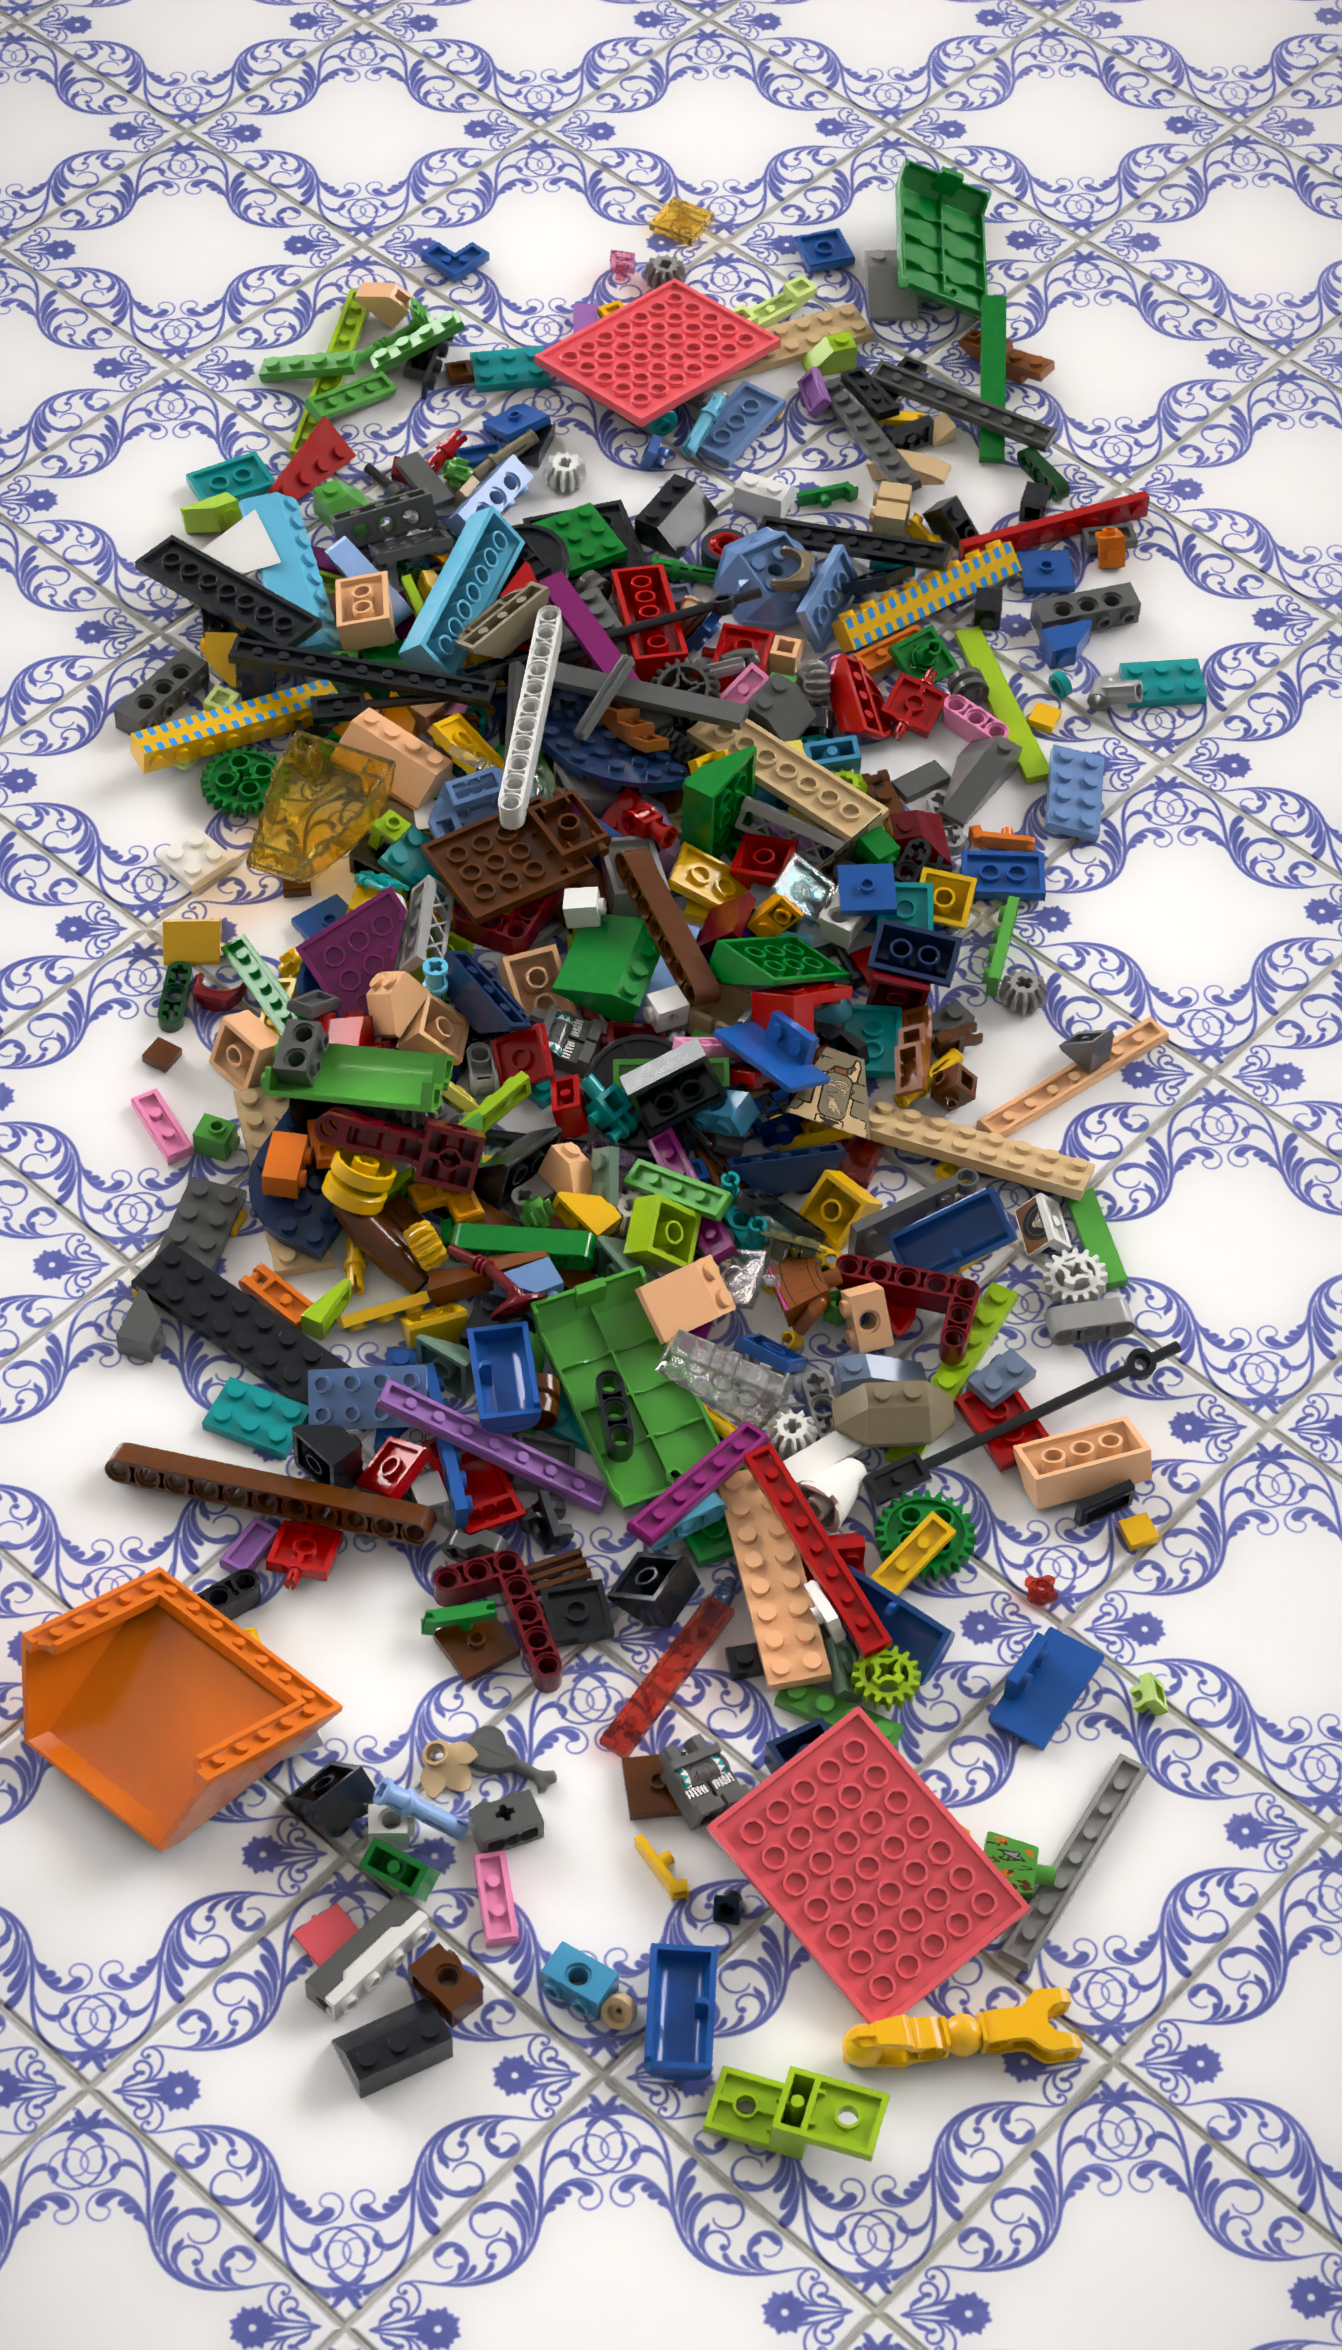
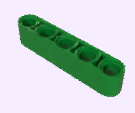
M459 1223L452 1227L449 1244H454L474 1255L481 1254L486 1258L489 1255L547 1250L555 1268L565 1270L591 1269L594 1266L596 1252V1236L588 1231ZM449 1256V1258L452 1259L453 1261H456V1262H459V1263H463V1262H461V1261H459V1260H457V1259H455V1258Z

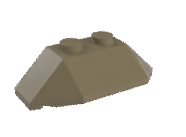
M531 581L525 584V588L514 590L503 596L461 630L456 641L457 647L474 654L499 659L509 656L515 648L533 635L537 613L540 608L547 605L550 595L549 587Z
M926 1380L863 1383L835 1398L830 1404L834 1430L839 1433L843 1432L851 1439L869 1448L931 1445L949 1428H952L956 1422L952 1396Z

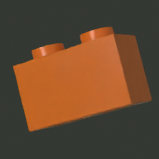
M273 1130L261 1175L263 1195L298 1199L300 1188H305L307 1183L308 1171L305 1170L306 1164L311 1165L313 1159V1147H309L308 1135Z

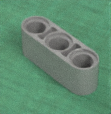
M1122 1297L1055 1306L1048 1309L1044 1314L1051 1342L1058 1346L1123 1337L1131 1334L1135 1329L1128 1301Z

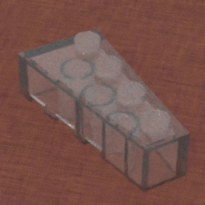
M681 1329L664 1346L655 1368L662 1375L738 1423L743 1424L747 1420L760 1430L789 1400L797 1377L787 1372L785 1376L771 1371L772 1366L760 1362V1365H756L742 1359V1354L733 1350L732 1352L721 1351L717 1349L715 1343Z

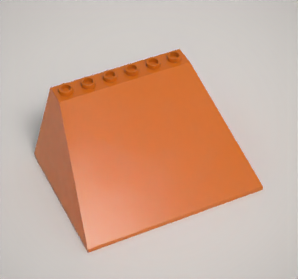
M161 1567L21 1635L24 1743L160 1852L188 1837L343 1709L340 1703Z

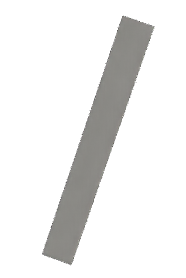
M1121 1753L1119 1754L1052 1866L1056 1867L1054 1886L1039 1885L1028 1903L1031 1910L1018 1920L1000 1949L998 1955L1000 1959L1028 1973L1148 1774L1149 1768Z

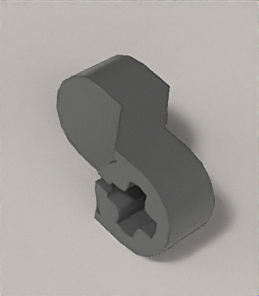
M487 1529L472 1535L453 1530L443 1543L442 1552L448 1558L459 1563L501 1550H507L509 1545L502 1536Z

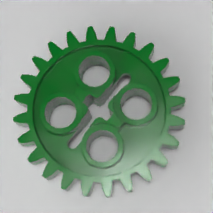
M243 746L241 751H237L235 747H232V753L230 754L222 750V757L214 755L213 763L206 762V769L202 770V778H200L202 796L206 797L207 804H213V810L215 811L222 808L223 815L230 811L233 812V818H236L239 813H243L245 819H247L249 813H253L255 817H258V811L260 810L268 814L269 806L278 808L277 801L284 802V794H288V786H290L288 768L284 767L283 760H277L275 753L268 756L267 749L260 753L257 752V746H254L251 751H247L246 746Z
M913 1490L912 1498L909 1499L907 1495L902 1493L900 1503L891 1499L890 1508L883 1507L882 1516H878L877 1527H875V1547L880 1549L881 1559L888 1558L932 1511L935 1512L956 1530V1535L942 1549L944 1551H940L918 1574L923 1583L927 1575H931L934 1582H937L938 1574L942 1573L945 1578L949 1579L951 1569L959 1573L961 1564L968 1565L969 1556H973L976 1542V1534H974L975 1523H970V1513L962 1514L964 1505L960 1504L953 1507V1497L943 1501L942 1492H939L933 1498L929 1490L925 1491L924 1497H920L918 1492Z

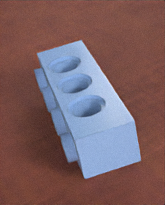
M512 454L490 473L445 523L459 538L470 515L491 505L499 513L502 510L504 512L508 511L516 503L514 501L515 496L519 498L530 488L527 484L534 476Z

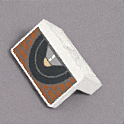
M1040 1192L1014 1211L1027 1256L1033 1258L1048 1247L1062 1253L1063 1249L1067 1252L1072 1249L1059 1202Z

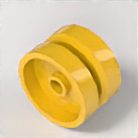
M338 1147L330 1164L331 1170L328 1171L321 1187L324 1196L333 1204L352 1213L361 1215H376L380 1213L388 1196L387 1191L390 1190L397 1174L395 1166L389 1160L383 1159L380 1156L367 1153L362 1154Z

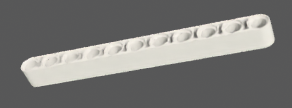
M553 605L544 606L537 613L498 798L500 824L508 830L521 828L525 823L526 809L529 805L562 643L563 626L561 610Z

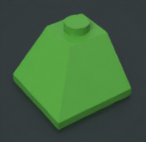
M337 480L330 481L313 489L314 512L332 533L328 515L370 503L358 489ZM384 518L380 519L378 525L385 523ZM357 525L354 528V532L361 533L366 525Z

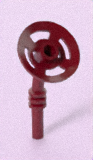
M454 1244L449 1245L447 1248L449 1256L469 1265L472 1271L484 1277L489 1276L507 1292L505 1295L507 1301L503 1302L491 1313L492 1321L506 1320L530 1312V1303L548 1297L547 1294L543 1293L524 1294L522 1289H519L512 1280L494 1266L492 1260L481 1254L474 1255Z

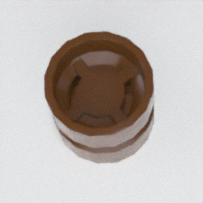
M537 1372L536 1378L542 1415L540 1421L530 1429L547 1430L555 1427L558 1423V1402L560 1401L561 1382L551 1374Z

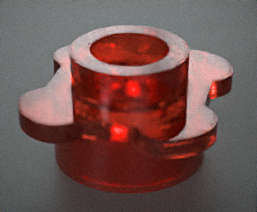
M1051 1575L1038 1578L1033 1576L1027 1577L1024 1585L1028 1588L1027 1600L1038 1606L1055 1602L1058 1598V1593L1054 1590L1055 1578Z

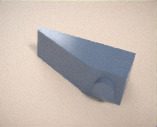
M867 1353L835 1357L833 1379L838 1397L863 1383L927 1381L922 1362Z

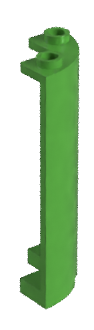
M279 1038L278 1043L275 1045L274 1048V1060L276 1058L281 1038ZM329 1043L327 1051H323L321 1072L319 1076L315 1077L313 1087L281 1084L272 1069L273 1066H266L265 1072L261 1076V1088L263 1089V1095L433 1113L443 1102L441 1091L448 1090L454 1056Z

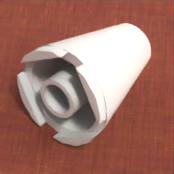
M846 1458L797 1483L828 1535L835 1533L841 1528L864 1486L862 1481L864 1476L868 1475L863 1463L854 1458Z

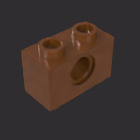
M440 1943L436 1944L408 1966L409 1983L426 2001L438 2010L440 2016L452 2028L483 2004L484 1986L481 1980L473 1972L469 1974L462 1967L459 1957L452 1950L446 1951ZM448 1980L455 1982L452 1986H444L441 1983Z

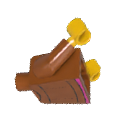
M787 1256L778 1264L768 1266V1273H761L759 1281L765 1284L761 1286L762 1291L769 1295L775 1293L788 1326L793 1328V1331L786 1330L782 1333V1341L790 1343L787 1346L788 1349L798 1351L803 1346L802 1336L806 1334L813 1323L831 1305L828 1289L843 1284V1280L838 1267L821 1272L815 1258Z

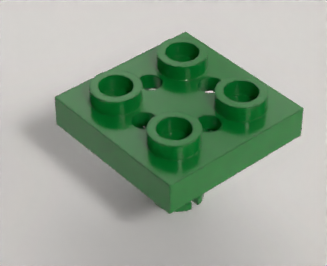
M933 625L890 646L887 650L899 670L911 677L923 679L928 668H932L931 672L935 670L937 676L932 682L933 685L953 675L960 669Z

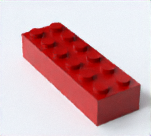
M663 564L611 570L612 596L618 619L623 626L676 611ZM679 621L624 638L628 656L634 658L635 665L632 669L640 681L651 683V677H658L657 668L666 670V662L672 666L675 665L676 658L680 660V663H684L686 657L689 658Z

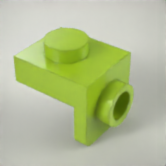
M389 809L370 826L369 832H371L368 844L375 850L387 839L396 844L410 829L411 824Z

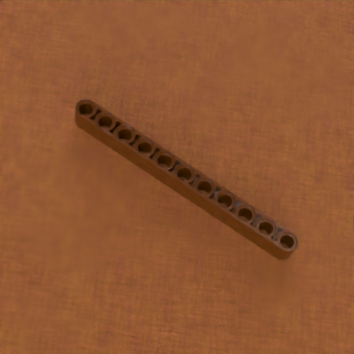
M128 1442L120 1443L105 1464L107 1476L118 1483L414 1546L423 1545L428 1540L437 1522L435 1511L423 1504Z

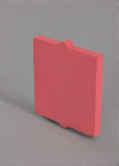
M336 1903L318 1916L313 1915L311 1921L294 1931L292 1935L316 1965L320 1967L354 1936L359 1929L339 1904Z

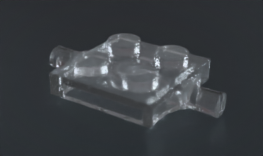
M737 1249V1254L717 1264L728 1291L732 1295L736 1308L753 1310L761 1288L763 1286L778 1288V1283H780L781 1279L779 1275L766 1274L767 1267L772 1258L767 1251Z

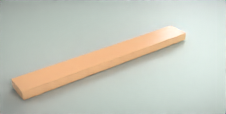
M1150 1016L1113 1038L1110 1060L1091 1074L1074 1062L977 1120L976 1127L980 1131L997 1133L1007 1138L1166 1042L1169 1033Z

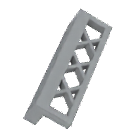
M750 796L744 799L741 812L734 826L747 833L772 837L768 825L775 823L786 829L787 836L782 837V839L789 838V840H794L793 836L798 834L805 836L811 840L813 846L804 850L798 848L799 856L817 864L825 861L820 855L819 847L825 845L837 850L846 843V841L827 830ZM747 811L759 816L762 824L754 828L743 824ZM764 827L766 833H763V832L759 831L758 829ZM815 850L817 856L809 853V851Z
M430 875L420 881L411 891L399 967L400 971H406L409 974L420 965L423 967V963L429 959L426 957L427 951H430L433 957L444 959L447 951L454 896L445 884ZM436 891L445 896V902L441 903ZM434 910L437 911L442 922L438 923L433 914ZM431 930H433L435 935L437 936L439 940L438 943H435V941L433 940L430 934Z

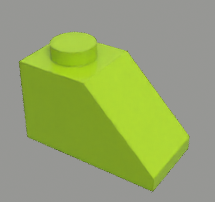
M850 331L826 335L801 359V364L806 373L815 366L820 369L822 376L855 369L857 345Z
M227 492L180 508L186 533L221 532L230 529L243 519L238 499Z

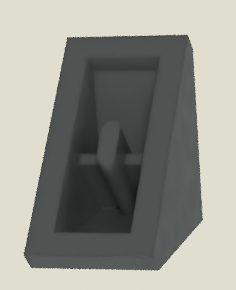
M1112 1029L1079 1031L1060 1044L1059 1047L1063 1053L1087 1073L1091 1074L1110 1060L1114 1033Z

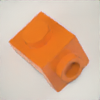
M1106 527L1102 531L1095 532V538L1098 541V567L1100 569L1125 567V536L1115 527Z

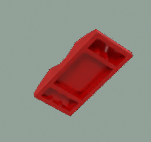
M434 1437L421 1442V1446L427 1448L433 1454L427 1463L431 1472H439L447 1492ZM460 1448L462 1464L458 1466L460 1471H465L467 1478V1489H464L465 1496L471 1495L473 1503V1514H468V1527L461 1528L462 1531L472 1535L485 1529L491 1531L521 1520L526 1515V1512L503 1469Z

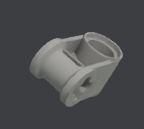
M483 1042L473 1043L467 1049L468 1086L470 1096L473 1098L478 1094L495 1093L500 1089L492 1049Z
M536 1173L531 1179L512 1191L511 1219L522 1224L518 1214L523 1212L520 1207L522 1203L537 1195H540L543 1201L549 1198L552 1203L557 1192Z

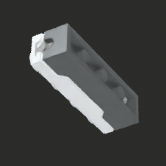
M400 1892L305 1980L306 1997L327 2013L334 2021L343 2014H349L358 2004V2000L367 1991L372 1992L378 1987L382 1977L390 1969L395 1970L403 1963L406 1954L411 1949L420 1947L429 1936V1916L422 1910H419L415 1904Z

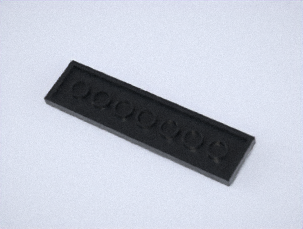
M174 535L169 536L135 561L136 570L259 641L297 647L323 628L322 619Z
M172 1242L131 1281L132 1288L137 1292L140 1289L146 1291L150 1301L296 1402L308 1406L309 1370L352 1368Z

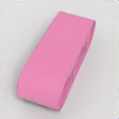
M953 694L944 700L943 725L968 743L997 735L1008 739V726L967 698Z

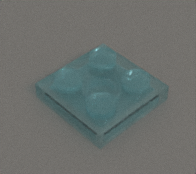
M794 853L787 861L768 893L770 895L774 893L785 895L804 913L800 919L812 927L818 921L819 914L826 908L838 887Z

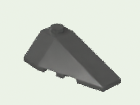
M1001 735L970 742L957 757L940 812L941 816L963 828L1016 771L1022 747Z

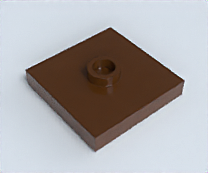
M497 1617L490 1620L473 1622V1627L468 1631H462L459 1625L443 1627L437 1630L433 1636L435 1643L466 1685L520 1656V1648Z
M659 1754L622 1758V1770L630 1821L682 1815L667 1785H664L660 1779L665 1769L658 1758Z

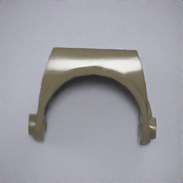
M789 546L781 547L780 554L783 557L793 559L801 566L790 577L772 579L770 586L779 592L799 591L809 584L810 574L815 563V555Z

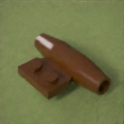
M398 1194L384 1204L382 1211L377 1215L356 1214L344 1210L337 1205L332 1207V1213L350 1239L387 1277L412 1295L417 1294L427 1285L429 1276L420 1267L403 1238V1232L409 1226L425 1219L418 1214L401 1194Z

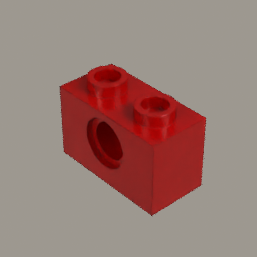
M578 1074L550 1080L552 1113L556 1125L563 1129L561 1140L578 1138L583 1134L589 1133L588 1113L584 1110L586 1107L584 1090L579 1085L581 1081Z

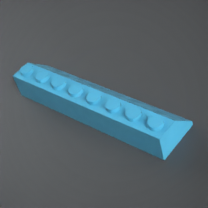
M279 492L240 500L238 504L242 517L244 518L254 509L256 510L282 562L258 569L263 586L322 619L323 628L297 646V648L325 653L343 651L335 617L331 611L329 598L325 592L323 579L318 570L317 560L312 551L311 541L308 538L298 502L293 497L285 496Z
M493 505L470 515L398 654L411 668L457 675L456 670L462 668L469 654V651L457 647L456 641L461 630L495 603L518 558L525 541Z

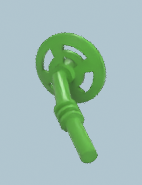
M410 298L408 305L413 318L409 321L410 324L389 337L384 336L372 343L371 347L360 352L359 364L370 359L369 356L373 355L378 349L388 347L400 337L408 336L417 331L421 326L434 322V319L417 299Z

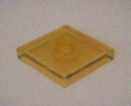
M673 197L649 223V230L691 246L715 220V213Z

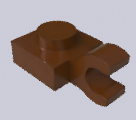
M969 1022L964 1026V1029L960 1026L936 1033L933 1047L936 1059L939 1060L951 1048H955L960 1053H963L964 1047L981 1044L983 1042V1033L972 1034L977 1032V1023Z

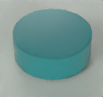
M1059 670L1049 676V684L1058 697L1065 698L1072 694L1071 682L1064 672Z

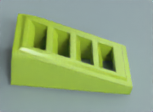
M344 1278L300 1316L303 1333L321 1341L325 1339L336 1323V1318L341 1316L352 1300V1289L349 1279Z

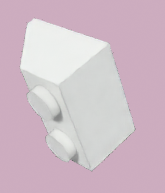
M743 471L734 486L733 510L761 519L764 515L784 518L797 497L796 493L799 492V488Z

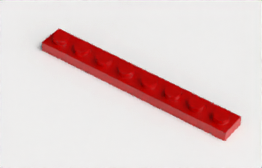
M1146 491L962 539L959 542L958 560L959 562L965 560L964 555L971 551L979 549L982 552L986 550L985 545L995 540H1000L1001 543L1011 541L1014 551H1019L1081 534L1082 528L1115 525L1147 516L1150 496Z
M772 1443L743 1454V1462L838 1615L863 1659L892 1647V1638Z

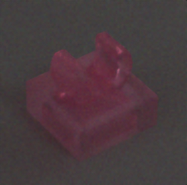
M611 250L610 268L611 271H615V280L625 281L627 273L635 274V253Z

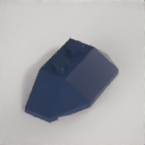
M446 951L444 960L448 963L446 979L449 985L447 997L453 1002L455 1009L462 1013L471 1023V1027L476 1032L481 1034L523 1031L531 1027L529 1014L488 969L473 960L472 955L467 951Z
M840 1142L741 1157L725 1158L729 1170L736 1172L740 1179L752 1189H762L778 1198L783 1196V1193L795 1192L797 1194L810 1193L825 1170H835L846 1157V1150Z

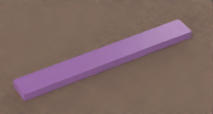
M389 1378L386 1381L375 1405L376 1408L596 1514H599L608 1495V1489L604 1482L503 1433L486 1431L480 1422Z

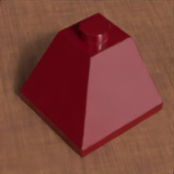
M921 810L889 814L887 823L888 833L901 847L899 859L911 840L922 838L931 845L932 850L929 862L936 863L940 855L944 856L945 865L952 866L941 814ZM919 848L918 851H914L913 862L916 863L919 854L923 853V849ZM904 869L899 875H911L912 870Z

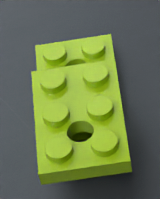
M723 2065L703 2125V2132L799 2160L803 2159L807 2144H811L871 2162L889 2104L890 2094L790 2066L786 2081L783 2083ZM747 2101L755 2106V2110L750 2114H742L737 2110L736 2106L740 2102ZM843 2112H850L856 2116L857 2121L852 2125H845L838 2120V2116Z

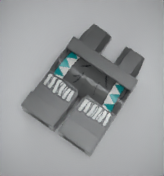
M554 1005L550 1006L549 1011L533 1007L529 1017L531 1026L538 1023L545 1025L553 1067L572 1075L578 1074L579 1078L584 1079L601 1038L605 1021L595 1018L593 1022L575 1017L568 1011L558 1010L559 1007Z
M700 1733L690 1737L684 1743L683 1747L687 1755L683 1756L678 1747L672 1744L663 1748L658 1756L665 1769L660 1779L664 1785H667L671 1796L691 1831L710 1824L750 1792L746 1784L740 1785L732 1773L727 1759L721 1754L722 1750L718 1743L708 1745Z

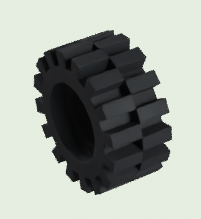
M672 726L669 727L663 736L669 738V749L666 751L688 767V761L708 753Z

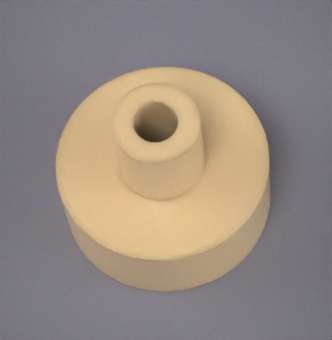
M615 1993L602 2004L601 2015L609 2027L622 2030L627 2028L636 2019L637 2006L634 2000L627 1994Z

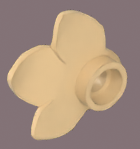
M443 1740L429 1742L422 1751L421 1758L425 1767L420 1776L421 1784L428 1796L436 1799L446 1787L455 1792L469 1791L472 1786L473 1777L467 1765L478 1757L477 1751L470 1744L462 1741L448 1744ZM436 1754H444L441 1760L434 1761V1756Z

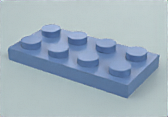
M743 381L726 399L727 402L719 412L718 421L709 429L697 453L729 468L786 408V400L749 382Z
M843 544L833 546L796 610L797 618L815 653L825 651L834 635L831 623L839 619L838 615L849 609L855 598L853 592L846 594L842 592L841 583L858 576Z
M1053 744L1049 758L1044 830L1097 842L1100 836L1105 757Z

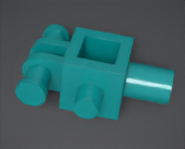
M592 1073L579 1083L580 1087L592 1100L584 1108L589 1114L587 1121L592 1126L597 1124L602 1131L609 1126L612 1131L604 1135L605 1141L609 1145L615 1146L619 1139H626L630 1133H633L638 1128L637 1124L642 1121L636 1110L632 1114L627 1111L633 1104L629 1101L624 1088L620 1089L614 1083L605 1090Z

